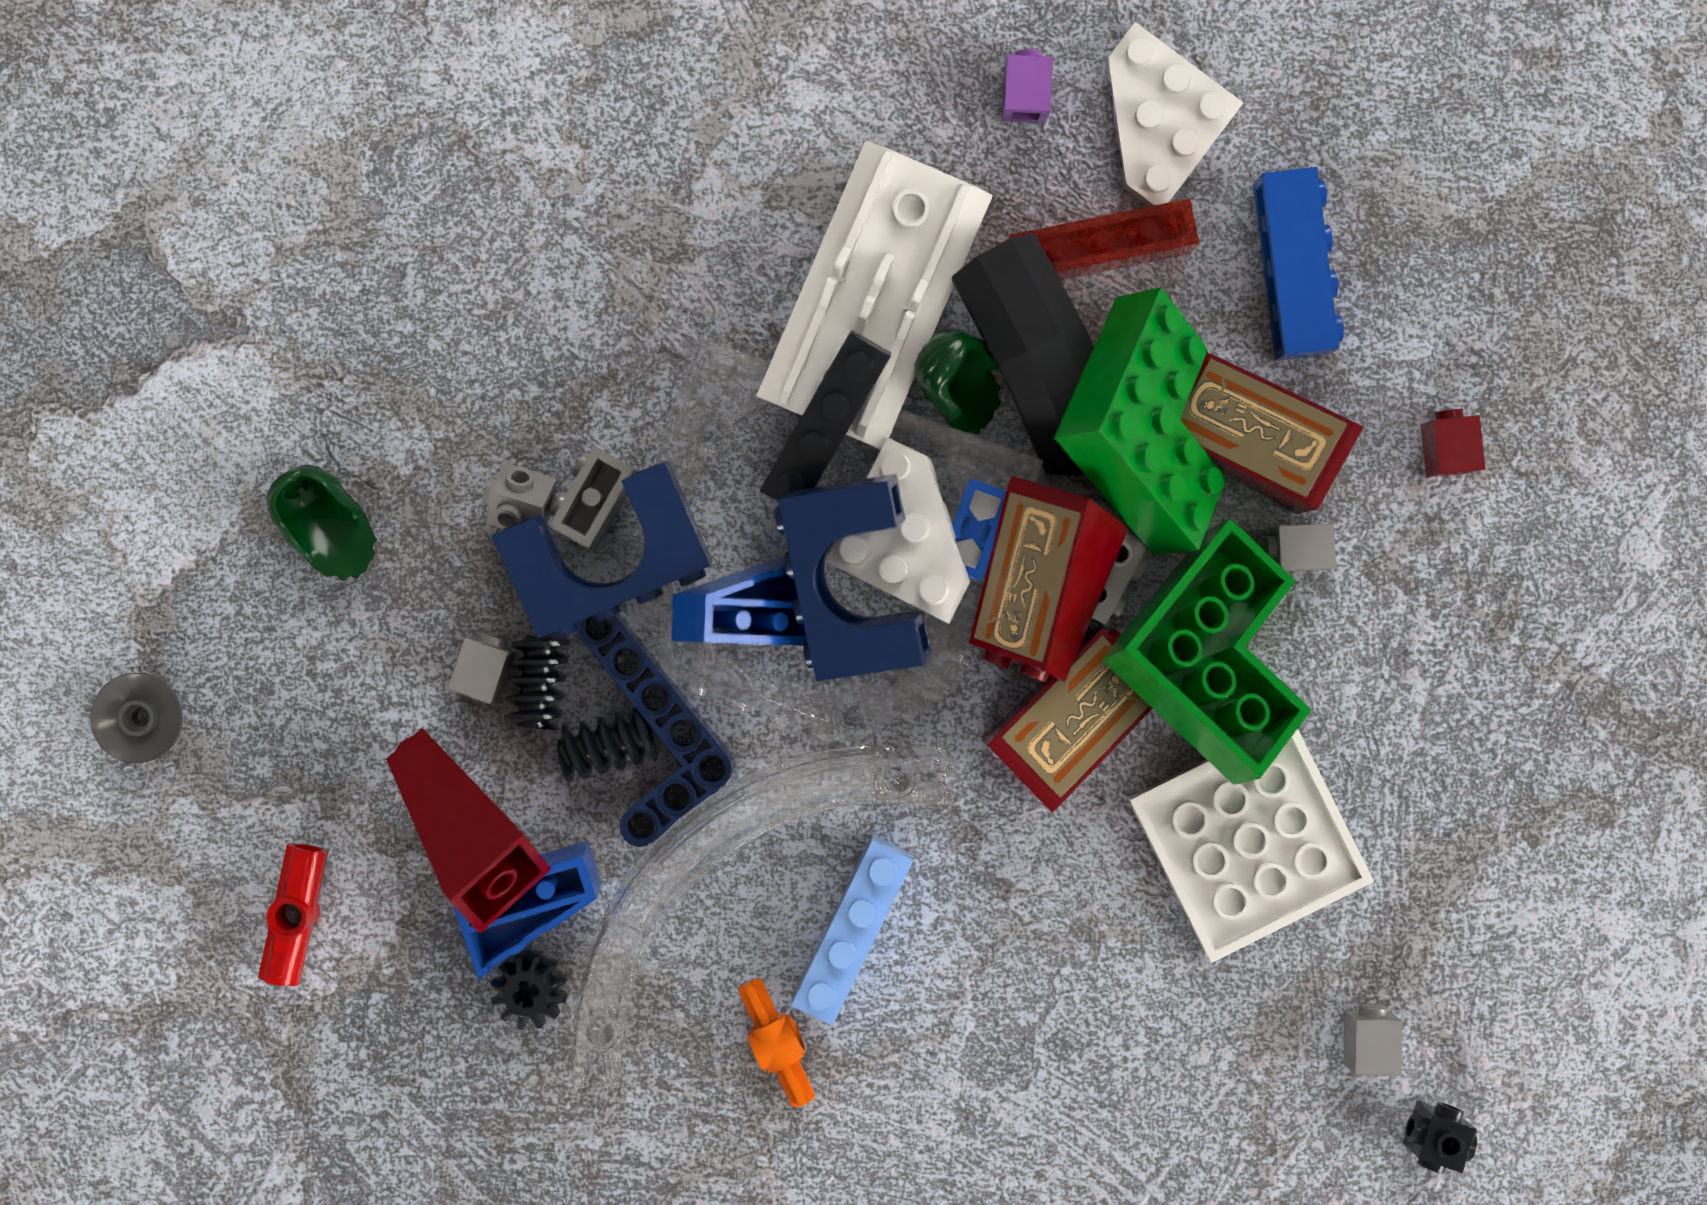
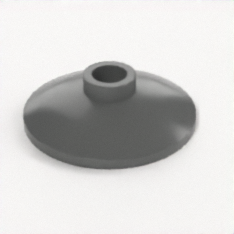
M128 673L112 679L102 687L93 702L90 719L94 737L106 753L123 762L144 763L161 757L172 748L182 729L183 713L176 693L165 681L146 673ZM141 709H145L149 714V721L146 725L140 724L137 719V714Z

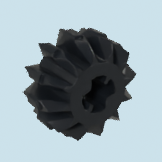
M523 951L518 952L514 956V964L505 960L499 966L503 976L494 977L491 980V987L501 991V993H498L491 999L492 1005H506L507 1008L500 1016L503 1021H507L513 1014L517 1015L516 1025L518 1029H524L529 1021V1017L537 1029L544 1026L545 1016L556 1019L561 1013L557 1004L565 1003L569 996L567 992L558 988L568 981L567 975L559 974L554 976L552 973L559 962L556 959H552L546 966L542 965L543 953L541 951H536L532 955L530 962ZM527 981H530L529 987L535 984L539 990L533 999L529 998L530 992L525 996L521 990V987Z

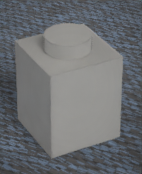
M1334 523L1270 527L1269 536H1265L1263 540V550L1286 572L1336 569Z
M480 632L479 638L465 637L447 690L488 704L499 702L511 668L510 660L514 659L516 651L505 648L506 639L486 632Z
M1360 1004L1359 1011L1345 1010L1344 1065L1355 1075L1402 1076V1020L1390 1011H1387V1006L1380 1004Z

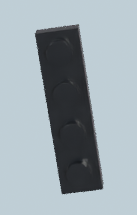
M850 330L764 481L760 492L778 501L779 498L788 492L815 488L892 354L890 351Z

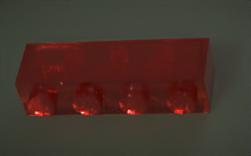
M1190 198L1010 234L1007 238L1009 240L1035 233L1060 280L1188 255L1199 245Z

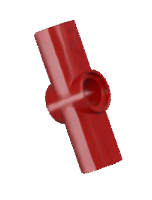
M289 843L286 846L275 901L269 906L266 913V922L269 929L258 978L264 980L265 983L278 986H297L300 984L312 926L320 916L318 899L328 858V850L309 844ZM288 904H293L300 910L301 922L299 925L288 920L286 916Z

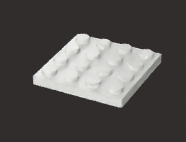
M1298 729L1260 779L1233 785L1205 759L1128 798L1211 963L1374 882Z

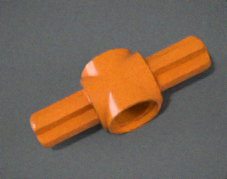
M761 978L751 979L738 988V992L754 1025L749 1029V1033H747L753 1054L763 1071L767 1070L768 1073H776L793 1108L806 1105L815 1098V1092L800 1062V1059L805 1055L804 1052H806L800 1032L790 1014L786 1015L785 1012H777Z

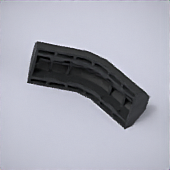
M1036 234L1011 238L975 257L952 276V282L999 368L1040 466L1046 474L1082 476L1084 474L1083 471L1054 437L1094 345Z

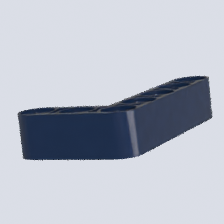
M618 613L609 618L611 630L603 639L592 635L589 626L593 618L591 616L577 622L579 628L577 632L581 640L682 765V767L629 808L621 818L619 825L623 839L630 845L644 847L657 840L722 788L732 777L735 762L730 751L622 616ZM626 648L634 650L639 656L640 664L633 674L624 673L618 666V656ZM652 684L663 686L668 693V702L663 709L652 708L646 701V691ZM678 720H688L694 724L697 736L693 743L683 744L676 740L673 729ZM714 755L722 759L725 764L724 776L719 779H711L704 775L701 767L704 757ZM672 784L683 785L689 792L690 800L688 805L676 807L669 803L666 794L668 787ZM635 813H646L652 818L654 829L651 834L641 835L634 831L631 820Z

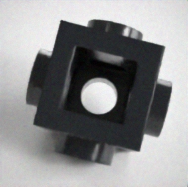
M1420 1101L1416 1102L1413 1114L1409 1117L1405 1127L1403 1144L1418 1157L1417 1163L1420 1166L1440 1174H1444L1446 1168L1463 1173L1466 1161H1470L1473 1158L1477 1148V1136L1475 1135L1477 1129L1463 1118L1464 1111L1443 1102H1437L1436 1107Z

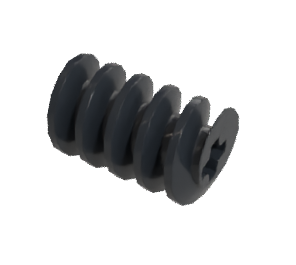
M526 635L525 639L512 642V648L524 653V657L510 660V666L521 670L522 675L508 679V684L519 688L520 693L506 697V702L517 706L518 711L504 715V720L519 727L561 730L560 727L550 723L549 720L563 716V711L551 705V702L564 699L565 693L553 687V684L566 681L567 675L555 669V666L567 663L569 657L556 649L569 645L570 639L560 638L553 640L552 637L548 636L538 639L536 635Z
M636 707L632 708L630 722H626L620 711L615 712L614 726L611 727L608 726L602 716L597 717L595 731L590 730L585 720L580 721L579 733L576 736L572 734L567 725H563L561 739L557 741V753L561 771L568 783L574 780L575 770L583 779L591 777L593 766L601 775L608 773L610 760L618 770L626 768L628 756L636 766L641 765L644 762L645 750L653 761H656L658 758L652 729Z

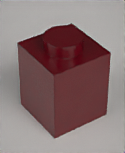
M1463 409L1435 412V420L1420 424L1426 478L1486 470L1480 415L1464 417Z

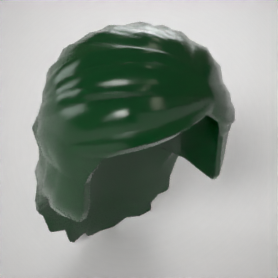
M959 329L938 333L930 338L922 347L915 362V376L925 399L933 403L937 412L952 429H956L963 434L969 431L979 434L981 428L985 429L988 423L993 419L994 411L1001 403L998 397L1001 387L991 370L999 369L982 339L971 336L966 331Z
M308 464L289 469L281 474L271 484L267 492L266 503L272 522L279 529L287 544L303 555L315 570L320 571L325 577L337 576L340 580L345 581L350 576L357 579L362 573L366 572L370 561L375 555L373 547L377 538L373 533L366 513L345 491L341 481L337 477L328 474L319 466Z

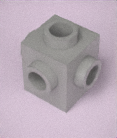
M505 463L496 479L489 478L484 489L482 503L488 505L486 524L504 529L540 513L547 524L555 501L557 478Z

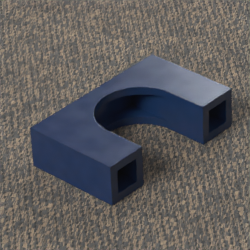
M669 459L621 480L643 530L644 551L639 566L631 574L620 580L608 583L592 582L581 578L571 571L562 560L541 513L504 528L491 536L538 639L548 634H551L553 640L563 638L579 630L577 622L593 616L595 622L603 621L621 612L619 604L636 598L638 604H643L664 594L661 588L664 585L678 580L682 587L706 576L704 569L710 567L713 560Z
M897 474L792 491L779 498V506L775 508V521L779 533L785 534L788 551L784 556L785 569L788 577L795 580L798 596L794 599V611L798 623L804 624L807 638L803 646L804 659L809 669L813 668L815 680L823 681L924 666L931 657L932 651L923 610L878 617L857 615L845 609L835 600L825 579L826 556L836 540L849 535L897 528L905 520Z

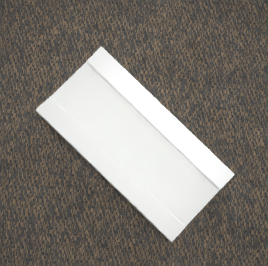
M865 140L756 397L802 416L850 330H853L892 353L846 433L847 436L881 450L886 438H889L915 378V362L918 353L934 334L954 287L952 276L962 269L993 195L900 153Z

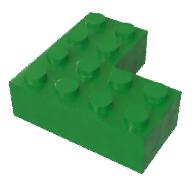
M1162 287L1115 298L1054 437L1153 555L1199 550L1226 480L1220 469L1180 420L1208 349Z
M1230 518L1206 531L1199 550L1189 551L1101 660L1235 785L1260 779L1311 712V709L1245 647L1296 581Z

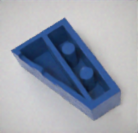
M784 556L673 594L671 641L804 646V642L807 641L804 624L798 623L794 611V599L798 596L795 580L790 579L787 575Z
M588 841L540 854L551 870L481 934L453 905L478 980L488 974L494 966L512 954L514 956L523 950L529 942L547 930H552L597 899L601 879Z

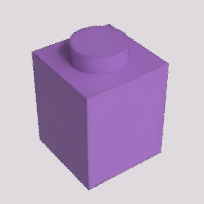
M1022 49L1016 51L1015 55H1007L1004 66L1001 121L1046 124L1051 106L1053 57L1042 56L1043 53L1041 51L1033 49Z

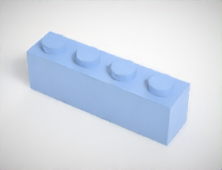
M874 834L871 835L793 994L792 1007L833 1026L914 861L912 853Z

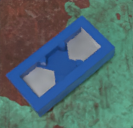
M970 478L952 526L962 563L965 564L968 577L981 582L991 556L1006 491Z

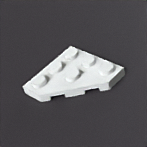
M1135 22L1108 57L1106 68L1112 92V110L1117 143H1119L1123 187L1160 215L1243 102Z
M887 437L867 478L897 474L905 520L897 528L849 535L836 540L825 562L946 623H950L970 580L965 564L962 563L954 529L946 504L943 502L932 460L926 455Z

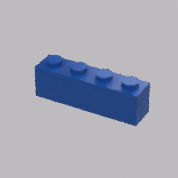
M1317 167L1262 173L1253 183L1274 359L1275 361L1328 355L1339 349V342H1342L1344 337V327L1341 316L1339 314L1335 315L1333 297H1336L1338 294V278L1335 270H1330L1328 252L1332 250L1333 237L1330 226L1324 225L1322 207H1325L1327 203L1325 181L1319 180Z

